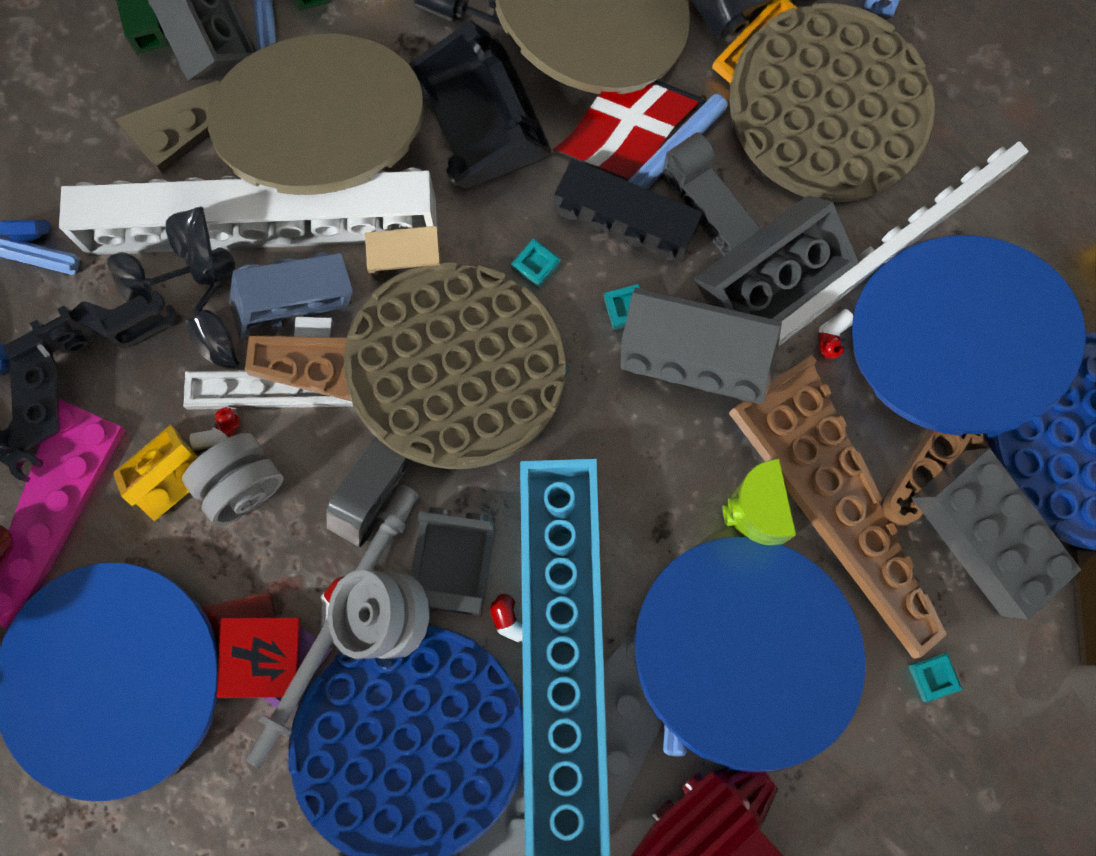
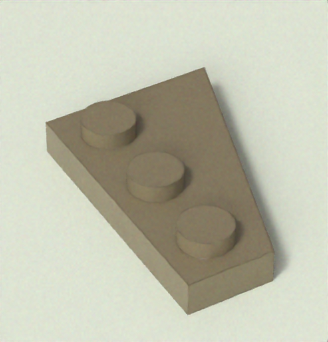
M215 80L115 120L162 172L210 135L207 124L208 108L212 95L220 82Z

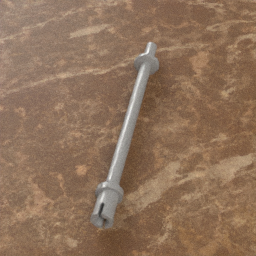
M404 485L398 486L385 512H380L376 520L378 521L379 530L355 571L361 569L373 570L391 537L404 532L406 528L404 522L415 502L420 497L417 492ZM328 619L271 718L260 715L258 721L265 724L266 727L246 762L261 768L280 733L288 737L291 736L292 731L285 724L333 641L328 627Z

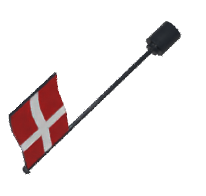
M469 0L414 1L415 8L451 22H455L458 17L463 18L465 13L493 23V15L468 6ZM658 80L646 85L644 89L630 93L619 94L618 91H603L596 98L574 131L559 145L554 147L553 151L628 181L661 148L672 130L697 105L700 108L707 101L705 95L699 97Z

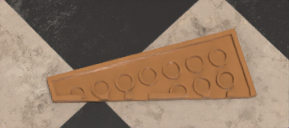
M811 354L771 382L764 405L743 401L733 408L729 414L765 462L779 459L785 488L913 659L922 657L941 641L947 633L928 593H923L913 574L912 568L915 566L910 556L905 557L895 536L898 533L894 522L889 523L880 505V501L883 499L860 451L856 452L845 430L847 424L843 415L838 416L829 398L832 392L828 384L823 385L814 366L817 361Z

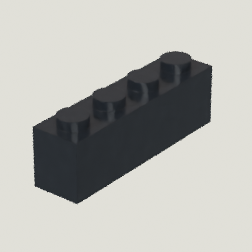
M572 158L554 194V209L558 210L559 214L570 220L580 219L589 223L598 232L616 234L623 237L626 243L635 247L645 246L654 250L661 258L670 261L676 259L683 262L703 213Z

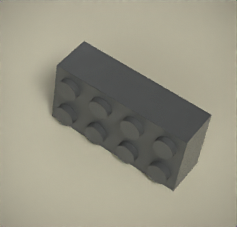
M808 195L694 277V280L708 305L780 321L857 265L859 261L833 202Z
M990 448L963 451L912 497V500L1002 617L1030 620L1081 571L1080 567Z

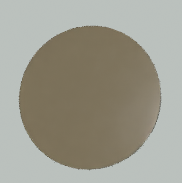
M495 0V10L507 35L510 34L520 46V52L526 59L553 79L570 87L591 93L600 94L601 91H618L619 94L630 93L644 89L646 85L661 79L681 55L689 34L690 12L688 0Z
M813 3L812 6L798 9L791 8L773 17L750 38L736 63L732 75L729 100L731 117L736 134L745 152L753 163L772 181L803 197L809 195L831 202H851L875 196L892 187L916 165L925 152L933 132L936 116L934 87L930 85L924 69L926 64L912 42L908 44L894 30L896 27L882 17L868 10L842 3Z
M312 34L282 40L266 46L234 66L220 81L212 95L208 108L207 124L214 149L219 158L233 169L235 175L254 186L261 184L276 188L278 193L316 195L355 187L371 180L370 175L384 167L391 168L409 151V144L415 135L420 132L424 116V103L420 82L415 72L402 57L391 49L374 41L351 35Z
M454 261L409 269L377 288L362 309L358 310L351 323L344 355L345 381L348 394L357 414L372 434L391 450L403 457L421 464L445 469H469L491 465L518 453L536 439L550 422L560 402L565 385L566 354L562 336L554 318L547 307L529 288L520 286L518 283L507 278V274L480 264H478V267L456 264Z

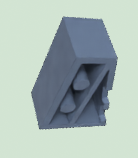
M320 252L306 259L284 258L270 265L247 264L238 270H233L229 304L239 339H244L250 336L249 330L270 324L273 330L283 327L281 320L303 314V317H315L348 307L353 289L342 253L330 254L328 252Z

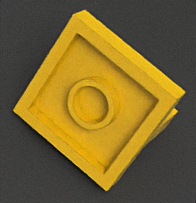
M170 424L113 472L121 496L131 506L136 503L155 522L189 493L182 482L183 475L199 456L185 443L181 434Z

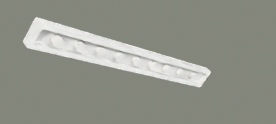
M1020 141L1008 150L1002 146L986 160L989 163L982 170L978 166L974 167L960 180L963 183L956 189L949 186L941 192L934 200L937 204L929 210L926 206L917 210L908 219L910 222L908 226L902 230L899 226H896L888 232L881 240L884 244L874 250L870 246L857 257L859 261L857 265L814 295L797 310L780 320L782 321L779 346L869 279L883 264L894 258L896 254L911 247L1016 167L1029 152Z

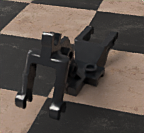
M157 291L152 292V298L154 299L152 304H149L142 296H138L110 310L86 301L79 303L73 310L62 306L57 309L61 315L60 317L46 324H42L38 320L31 322L30 325L33 331L3 346L10 359L13 419L8 428L3 431L0 430V461L9 467L11 475L20 481L29 482L31 478L22 472V465L26 461H30L33 465L41 467L43 462L34 454L25 451L60 432L57 369L53 352L56 350L63 354L78 352L84 349L89 341L97 337L95 333L124 350L165 328L174 326L178 321V312L171 305H167L168 315L164 317L160 314L165 307V301Z

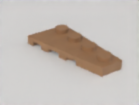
M249 336L245 365L248 375L351 401L344 370L347 338Z

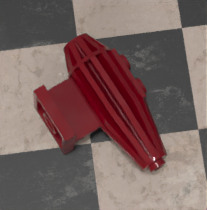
M725 767L714 772L711 771L704 778L698 772L681 788L686 793L683 798L675 805L670 799L667 800L652 814L656 822L651 826L631 855L783 856L761 831L778 788L766 772H747Z

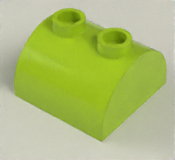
M779 459L763 462L748 473L735 489L732 497L728 498V504H723V517L726 526H733L741 537H748L763 545H783L796 536L781 465Z

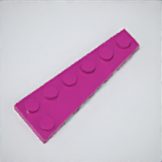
M59 398L60 432L40 443L36 456L42 460L43 465L41 467L32 465L28 475L31 479L24 486L8 530L12 535L14 548L0 571V625L7 629L25 603L40 590L126 431L119 425Z

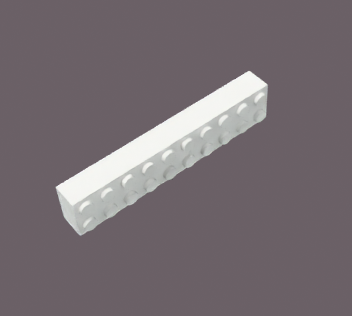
M407 168L402 172H385L380 170L370 175L371 180L355 187L316 195L278 193L276 188L261 184L254 186L236 176H225L221 180H204L191 177L185 179V181L168 182L163 179H152L148 183L114 181L108 185L80 182L75 186L61 187L59 228L86 255H107L118 252L128 254L174 252L166 235V220L177 212L187 211L200 206L204 209L211 250L218 247L224 249L359 244L365 243V232L437 226L436 199L429 171Z

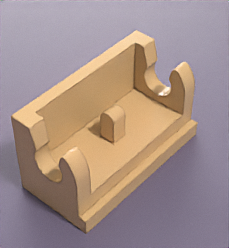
M437 226L365 232L367 271L371 275H378V271L440 265L441 250Z

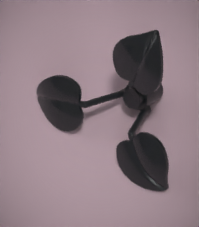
M202 206L177 212L169 216L165 224L166 235L173 251L179 257L186 259L187 267L157 277L145 278L143 266L134 256L118 252L108 258L107 265L112 272L114 283L127 302L142 296L150 304L152 296L148 286L190 272L197 283L210 285L193 309L195 317L186 321L189 338L195 349L210 362L224 367H236L241 364L235 356L233 342L224 322L209 310L202 311L214 292L223 286L220 279L228 276L235 270L234 259L226 249L218 247L211 250L208 227Z

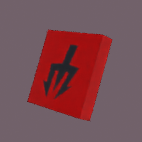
M221 618L216 698L283 697L300 665L301 618Z

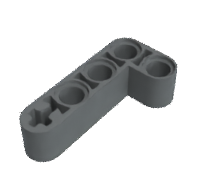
M696 132L667 151L663 174L670 188L684 205L703 212L699 223L722 254L726 255L761 230V228L713 170V149L708 140L701 133Z
M375 437L332 496L326 510L327 529L357 547H362L375 528L378 510L413 460L391 450Z

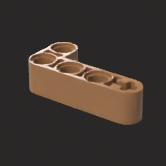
M928 429L881 503L889 523L894 522L896 527H902L918 520L923 515L912 498L903 507V511L906 514L901 515L899 513L901 506L898 503L909 496L913 497L924 487L915 479L916 470L925 474L928 484L955 460L964 449L969 451L990 448L985 438V433L957 436ZM935 441H939L944 445L946 449L945 456L940 455L935 450Z

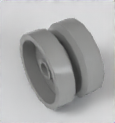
M240 433L214 445L201 454L183 475L182 482L190 494L197 500L204 499L202 510L215 526L230 524L251 513L276 493L283 483L284 476L270 459L262 460L265 451L251 433Z
M364 569L349 572L338 582L331 595L328 608V627L334 644L344 655L354 659L406 657L419 647L426 635L429 622L428 599L422 585L413 576L402 572H380Z

